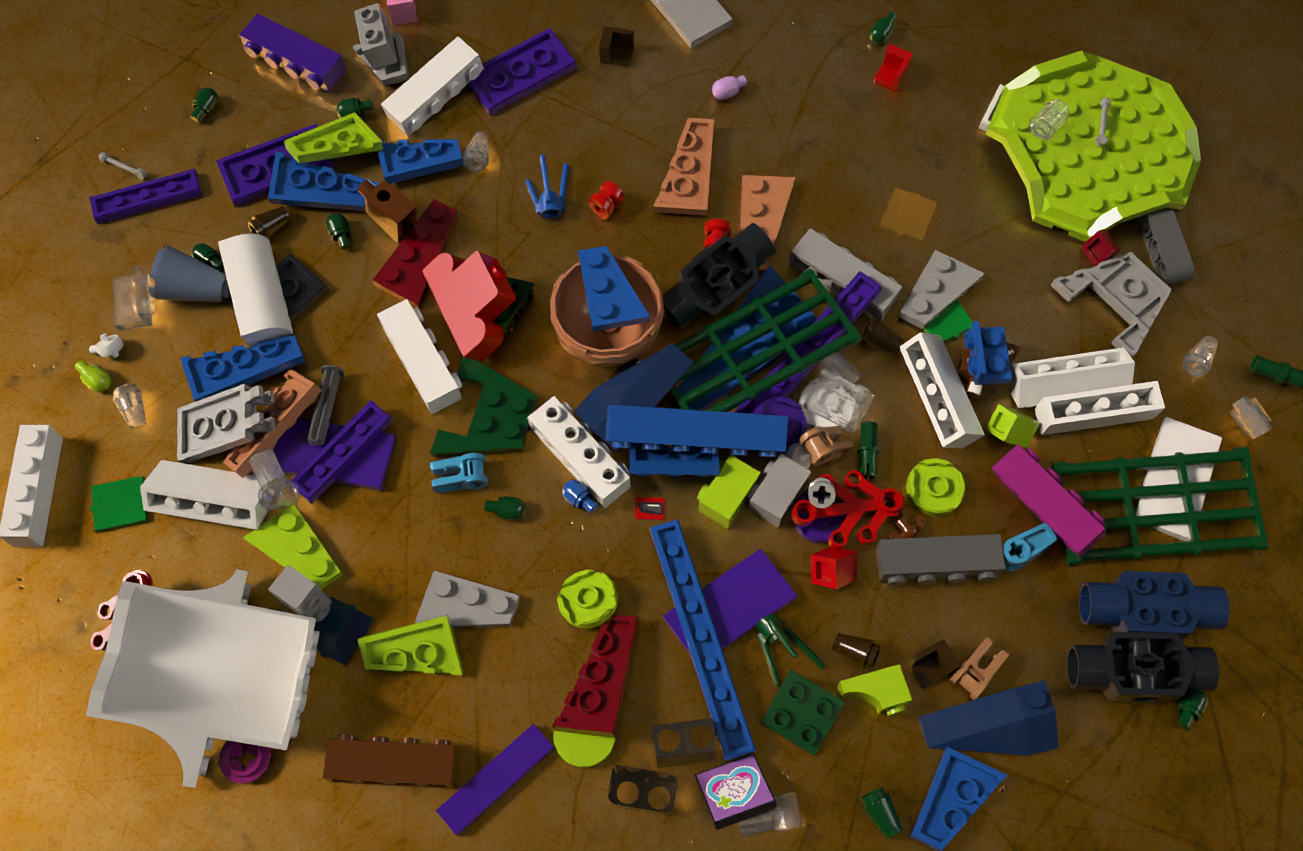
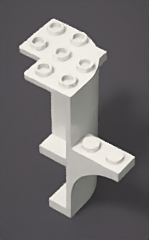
M236 569L233 576L223 584L195 591L169 590L123 581L116 599L106 652L91 689L86 716L137 725L159 735L174 749L180 759L183 769L182 786L196 788L198 776L206 775L210 757L203 755L205 750H212L214 738L287 750L290 738L297 737L300 724L299 717L304 711L307 699L306 692L310 679L309 672L310 668L314 666L317 653L316 647L320 632L314 631L316 618L247 605L252 585L246 583L248 571Z

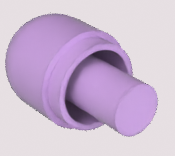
M744 75L737 78L726 76L713 84L712 93L718 100H727L739 93V88L747 85V80Z

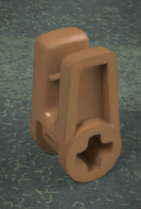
M840 425L822 428L815 427L803 434L798 440L801 446L806 447L811 454V461L814 466L842 458L854 448L850 441L834 442L843 434V429Z
M989 637L984 639L970 658L966 659L950 678L951 682L954 684L956 682L970 692L971 695L969 697L973 700L982 693L992 680V676L1010 655L1005 650H1001L990 659V663L985 669H981L978 666L979 661L987 656V651L993 645V641Z

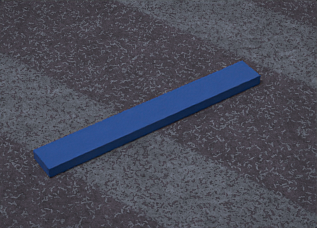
M676 519L650 527V533L724 759L728 761L756 751L679 520Z

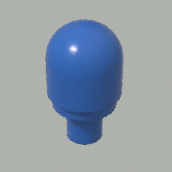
M570 480L564 484L562 489L563 497L573 507L578 509L585 508L590 514H593L598 509L599 505L592 500L590 489L582 482Z

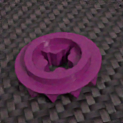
M227 741L219 755V766L223 775L230 781L247 784L248 782L259 780L263 772L268 770L269 759L272 756L269 747ZM247 748L248 753L257 758L248 761L245 769L243 763L233 759L244 756V751Z

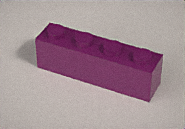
M1017 444L992 467L994 474L1043 523L1048 524L1054 534L1080 559L1106 535V530L1103 527L1106 522L1094 510L1089 513L1081 505L1084 502L1083 499L1074 490L1066 491L1059 484L1062 479L1051 468L1045 471L1038 464L1041 459L1029 447L1024 450Z

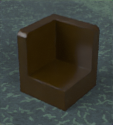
M604 26L599 45L600 63L630 67L635 48L634 31Z
M944 639L916 653L907 662L923 689L954 674L960 668V664Z

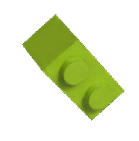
M730 455L726 462L721 461L719 463V475H713L715 478L710 486L705 484L697 496L699 500L698 511L728 529L747 502V496L755 483L759 484L761 472Z

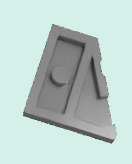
M400 32L392 34L398 62L373 70L362 53L361 44L353 45L357 55L385 86L410 79L404 40Z

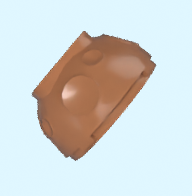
M612 255L650 315V322L593 332L580 262L573 265L564 274L561 273L553 285V292L550 298L551 322L559 342L573 357L586 361L593 366H622L626 362L644 354L654 344L661 327L664 315L662 291L652 274L642 266V263L628 256L623 258Z

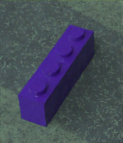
M258 13L239 34L247 54L254 58L259 57L265 60L271 67H278L295 79L300 78L306 81L315 89L320 88L329 93L346 72L340 54Z

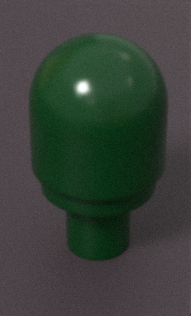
M889 12L885 18H880L869 31V39L873 44L882 45L893 34V23L897 19L894 13Z
M203 88L198 92L192 104L195 108L190 115L192 120L200 122L204 115H209L213 112L219 100L215 90Z
M359 98L342 100L336 107L339 118L354 112L359 117H362L364 112L374 110L371 99L360 101Z
M331 214L326 220V228L330 238L338 242L342 250H346L351 247L349 241L351 229L348 221L342 214Z
M204 243L193 247L191 257L220 272L224 270L223 262L220 261V255L212 247Z
M504 496L499 497L498 501L485 500L484 511L497 513V517L502 520L517 521L525 515L526 505L520 498Z
M1186 691L1185 695L1181 697L1178 704V713L1181 717L1177 724L1181 729L1190 730L1193 721H1199L1203 717L1208 705V697L1205 692Z

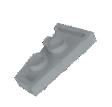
M935 250L898 317L924 329L956 299H960L966 294L969 288L979 283L985 273Z

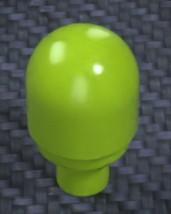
M83 360L76 363L75 369L81 373L80 379L92 391L104 392L110 387L111 378L100 366L95 364L88 365Z

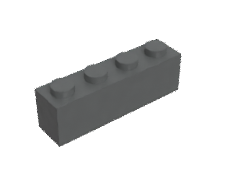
M1000 534L880 539L876 547L879 583H888L889 586H902L910 581H918L920 585H930L936 583L937 580H948L951 584L966 582L967 579L977 578L979 582H992L997 580L1005 570Z

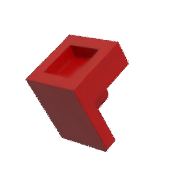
M889 44L885 51L883 64L874 78V83L897 92L910 69L913 53Z
M829 547L811 555V584L838 589L857 580V551L843 548L836 550Z

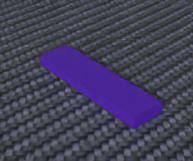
M191 169L90 197L94 220L97 224L198 197L203 195L198 173L196 169Z
M370 400L289 482V485L312 504L393 422L392 417Z
M532 724L443 803L436 812L454 834L458 836L550 754L554 747L537 727Z

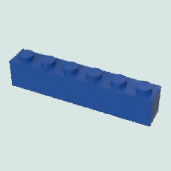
M608 405L605 441H613V447L631 448V442L643 443L642 449L660 450V444L672 445V451L689 452L690 446L701 447V453L719 454V448H730V454L748 455V450H759V456L776 457L777 451L786 452L788 416Z

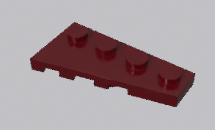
M433 199L372 280L374 286L402 301L407 299L411 306H417L420 310L424 293L429 288L422 270L436 256L441 254L444 245L447 244L458 217L457 211Z
M613 614L610 619L602 624L591 646L592 652L586 664L583 663L578 673L579 678L573 690L569 691L560 716L556 717L552 725L555 731L616 737L639 626V620L636 616Z

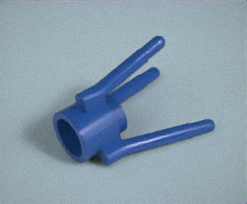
M542 154L540 155V163L545 192L540 195L541 198H538L529 179L526 180V185L535 204L536 214H540L544 219H554L559 217L562 211L566 210L565 193L569 166L567 163L563 165L560 193L557 196L556 192L550 190L545 155Z

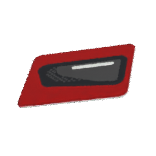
M636 497L635 519L663 520L665 499Z

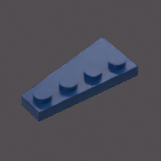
M276 151L268 200L270 204L366 211L365 198L357 192L360 184L366 179L348 173L346 175L337 173L332 168L326 166L321 168L308 162L299 164L295 159L286 157L284 153ZM371 181L376 187L380 184V183Z
M295 335L258 342L257 346L248 348L243 345L232 347V351L217 354L216 351L204 353V357L192 359L190 356L180 358L195 402L242 384L251 385L306 362Z

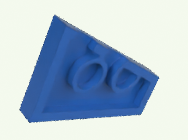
M408 139L398 140V143H385V140H381L383 142V150L378 151L384 179L389 184L464 166L457 139H426L422 143H409Z
M607 246L579 250L578 256L593 332L650 322V315Z
M631 442L630 474L640 476L666 474L672 477L680 475H697L699 477L719 475V457L717 453H701V447L690 446L689 452L672 451V448L665 444H660V450L642 449L643 443Z
M947 747L910 837L933 849L942 851L1007 775Z

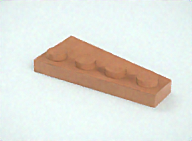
M742 175L740 232L751 223H755L766 233L775 247L796 177ZM771 258L757 268L758 275L765 273Z
M290 368L284 375L287 381L281 389L276 387L273 391L275 393V403L270 404L266 410L259 411L263 413V419L270 417L275 419V430L270 432H254L253 441L234 447L223 462L242 478L255 469L263 455L276 445L281 435L296 423L300 414L315 402L316 397L322 391L315 383Z

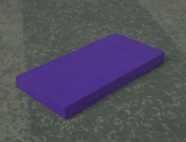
M548 28L483 63L484 69L479 76L471 80L467 85L488 114L492 115L575 70L577 62L553 31Z
M317 124L216 160L234 206L236 207L268 195L276 151L284 153L286 157L293 158L286 150L284 140L317 128ZM332 159L308 162L321 168L326 166L333 170L335 169Z
M297 418L296 423L281 435L274 446L267 467L270 472L296 476L345 426L329 423L325 443L322 446H313L308 441L312 420ZM382 432L333 483L382 491L396 442L395 434Z
M761 548L702 588L722 650L755 628L761 619L771 613L778 612L797 597ZM673 608L663 615V619L690 655L676 609Z

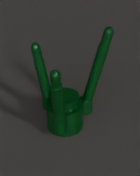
M777 613L767 615L756 624L760 631L756 638L762 646L775 686H781V682L768 645L769 641L771 645L781 642L793 658H797V652L786 638L788 635L820 669H825V664L790 629L786 621L780 619Z

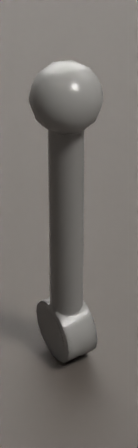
M1103 98L1100 101L1102 107L1100 131L1095 140V144L1099 147H1103L1107 142L1105 127L1107 110L1111 105L1109 98Z
M106 152L99 154L101 162L112 163L134 173L141 180L147 176V173L141 168L135 169L115 160Z

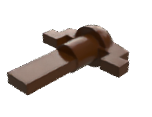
M888 501L887 503H885V505H886L887 507H889V508H892V507H893V504H892L891 501ZM902 513L896 517H890L902 533L898 535L896 531H893L887 537L889 539L917 538L920 531L925 527V524L922 522L925 519L922 514L914 518L916 524L911 525Z

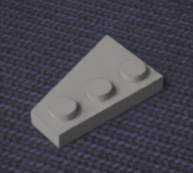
M434 571L415 623L449 614L452 629L454 627L471 626L474 628L511 627L520 596Z

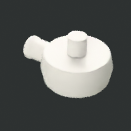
M105 333L100 336L101 341L89 347V351L93 355L98 353L101 357L111 355L112 358H116L119 356L118 351L123 348L124 344L118 335L107 336Z
M800 443L791 445L787 450L786 457L806 469L811 465L812 456L807 448L802 447Z

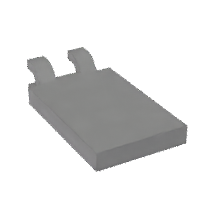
M651 0L690 49L732 25V18L717 0Z
M242 384L177 408V461L188 464L253 441L254 432H270L275 430L274 418L263 419V413H256V405L266 406L275 403V393L271 390L263 393V387L260 385L250 387Z

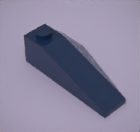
M671 343L593 389L577 407L575 412L605 441L608 405L655 407L694 362ZM605 441L613 449H618V447H613V441Z
M1045 680L918 717L928 749L945 750L949 747L956 751L967 750L990 754L1004 753L1016 754V756H1031L1059 748L1056 710Z

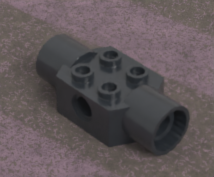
M751 223L733 238L726 235L717 238L675 272L677 283L662 294L664 313L670 321L681 330L701 313L708 316L716 315L759 281L757 268L776 254V249L766 233L758 225Z
M1112 632L1102 641L1101 645H1070L1067 653V677L1072 689H1101L1109 702L1172 703L1183 697L1186 691H1215L1219 681V663L1217 655L1212 648L1186 647L1177 633Z

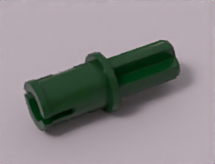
M872 421L861 424L860 447L857 449V453L860 454V472L866 480L868 468L870 480L878 478V454L881 453V449L878 448V424Z

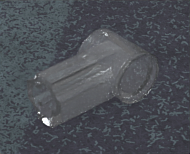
M273 449L265 450L249 458L251 468L261 487L258 492V499L263 508L274 510L292 506L298 501V487L293 481L286 480Z
M796 793L774 796L777 804L776 809L738 822L741 837L771 830L782 832L804 826Z

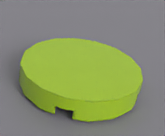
M939 458L921 461L908 475L906 483L908 499L916 509L924 514L942 516L951 513L957 509L965 496L966 484L960 470L958 472L952 463Z
M586 569L574 573L565 580L560 595L558 593L557 602L559 611L569 624L577 628L590 629L602 625L611 618L617 608L619 597L614 582L607 574Z
M555 730L553 733V742L558 755L567 764L578 768H592L602 764L611 755L615 744V738Z

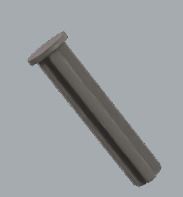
M324 365L321 368L323 377L320 389L322 391L318 394L308 434L309 444L313 446H322L325 443L339 380L344 376L343 369L336 365Z

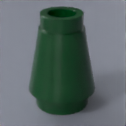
M878 787L860 798L863 804L861 809L881 833L884 834L886 839L903 830L889 792L885 793L882 787Z

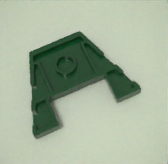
M462 357L457 376L461 382L483 386L467 436L438 430L430 451L431 456L443 458V455L456 454L457 456H462L468 453L485 452V454L522 452L530 429L527 417L535 411L538 397L483 363Z

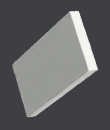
M1165 417L1162 420L1151 457L1175 455L1176 452H1182L1183 454L1218 452L1222 437ZM1214 464L1186 466L1189 483L1210 481ZM1176 467L1147 469L1142 486L1179 484ZM1206 493L1191 494L1194 511H1201ZM1182 496L1138 498L1134 516L1185 512ZM1188 524L1149 527L1185 542L1191 539Z

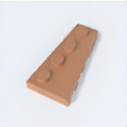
M687 119L677 144L676 153L670 162L667 176L661 185L660 194L654 203L653 212L707 216L714 119Z

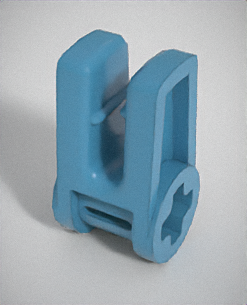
M468 453L459 457L430 462L431 472L435 476H448H441L438 479L432 480L433 491L435 493H444L465 489H480L487 486L488 479L484 475L483 465L486 463L485 455L482 453Z
M1043 523L1008 539L1002 547L1005 562L1004 571H1018L1051 547L1057 540V537L1048 524Z

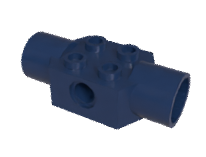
M1123 571L1112 583L1083 582L1079 594V613L1084 625L1110 626L1113 632L1177 633L1180 639L1184 640L1193 633L1194 629L1223 630L1229 619V600L1223 587L1194 586L1186 573Z

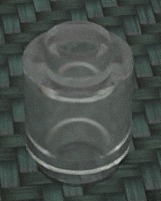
M1060 100L1046 103L1030 121L1033 135L1039 139H1051L1067 122L1070 113L1068 106Z
M1245 396L1231 405L1234 410L1229 414L1245 436L1249 435L1252 440H1255L1273 429V426L1270 424L1271 418L1256 397L1249 400Z

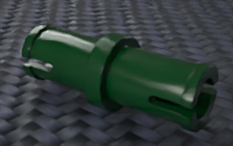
M1259 355L1254 356L1249 372L1271 378L1274 383H1287L1303 390L1302 370L1290 367V364L1281 361L1278 363Z

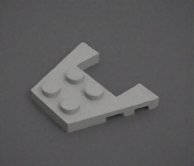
M1132 252L1100 262L1098 266L1087 270L1083 268L1075 271L1070 276L1058 277L1051 284L1067 302L1073 300L1086 288H1092L1130 324L1128 328L1114 338L1111 344L1116 348L1124 347L1132 359L1172 290Z

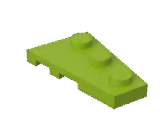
M355 112L284 140L286 150L299 164L383 150V142Z
M294 504L259 526L257 530H253L243 537L245 541L259 549L270 559L276 561L284 568L287 565L291 566L317 584L321 590L343 575Z
M449 614L357 639L365 669L401 672L404 670L421 671L432 674L451 673V675L464 674Z

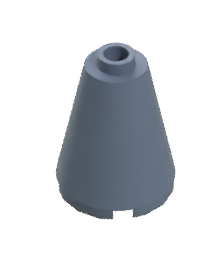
M164 244L162 245L164 250H158L150 273V278L154 279L155 282L154 287L149 286L148 288L150 298L156 300L222 302L224 297L229 298L230 290L226 274L171 246Z

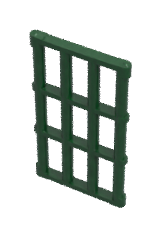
M810 268L801 273L800 277L759 299H753L752 303L710 326L707 324L699 332L676 343L675 346L682 352L707 339H710L716 348L712 352L693 361L694 363L676 383L720 359L724 360L729 370L682 396L675 387V384L670 389V392L681 409L690 410L687 405L736 379L743 391L706 410L728 412L748 400H755L759 394L799 372L801 374L806 372L810 366L841 349L862 341V337L825 289L815 272ZM810 283L818 292V294L774 318L765 309ZM825 302L833 312L788 338L779 329V327ZM757 312L764 319L765 323L724 345L721 344L716 334ZM839 322L847 331V334L801 359L793 349V347ZM770 332H773L779 343L737 366L729 356L731 353ZM784 352L793 361L792 364L752 386H749L742 376Z
M1248 447L1233 448L1231 451L1194 454L1176 452L1175 455L1131 459L1116 457V460L1069 464L1065 461L1051 463V469L1061 479L1065 475L1117 471L1120 488L1079 491L1076 493L1083 499V503L1122 500L1125 517L1103 519L1106 522L1103 527L1105 530L1127 529L1130 546L1090 549L1080 559L1064 544L1067 565H1079L1085 561L1123 558L1140 560L1141 557L1186 553L1201 555L1202 552L1250 548L1252 551L1268 549V540L1264 529ZM1239 461L1241 463L1243 478L1189 483L1186 466ZM1176 467L1179 484L1129 487L1127 470ZM1062 479L1059 484L1064 488ZM1246 490L1249 507L1194 511L1191 494ZM1182 496L1185 512L1134 516L1131 499ZM1252 519L1255 536L1200 540L1197 523ZM1188 524L1191 537L1188 542L1139 545L1137 528Z

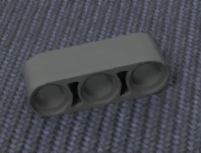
M1166 209L1142 215L1139 222L1140 230L1156 275L1165 284L1191 281L1194 277V265L1174 211Z

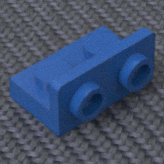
M973 321L969 330L965 332L964 343L965 348L970 349L971 357L968 359V371L974 377V384H1009L1012 376L1004 327L980 328L979 321Z

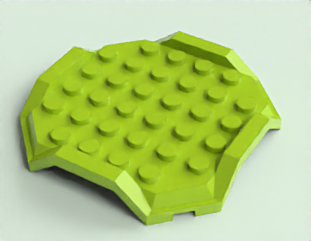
M1082 50L1037 64L1005 85L985 133L1003 144L1027 188L1032 221L1051 229L1053 226H1057L1069 231V236L1084 242L1099 229H1106L1107 231L1119 223L1166 207L1182 210L1187 203L1201 162L1197 126L1170 83ZM1103 98H1109L1111 105L1107 110L1105 127L1107 142L1103 147H1099L1095 144V140L1100 131L1102 114L1100 101Z

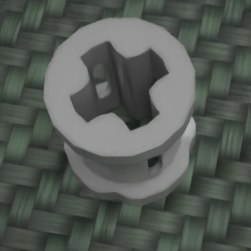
M820 477L810 483L808 497L811 504L817 508H827L834 502L835 487L829 479ZM819 486H824L826 492L830 493L825 494L824 499H819L818 494L813 493L814 491H819Z

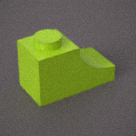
M900 664L842 680L837 686L840 699L855 698L866 701L876 709L878 715L887 712L888 717L904 713L906 711L905 707L912 701Z

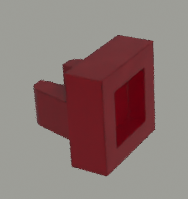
M1099 229L1081 246V249L1094 267L1098 266L1100 262L1114 258L1120 252V248L1106 229Z

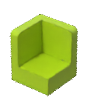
M998 404L986 430L1003 442L1013 445L1019 444L1021 447L1027 448L1040 423L1022 411Z

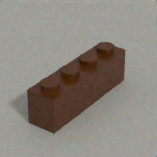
M340 734L338 739H328L323 778L330 783L455 789L459 750L455 745H451L449 740L434 739L432 744H420V739L401 738V743L388 742L389 738L370 736L369 741H359L357 736Z

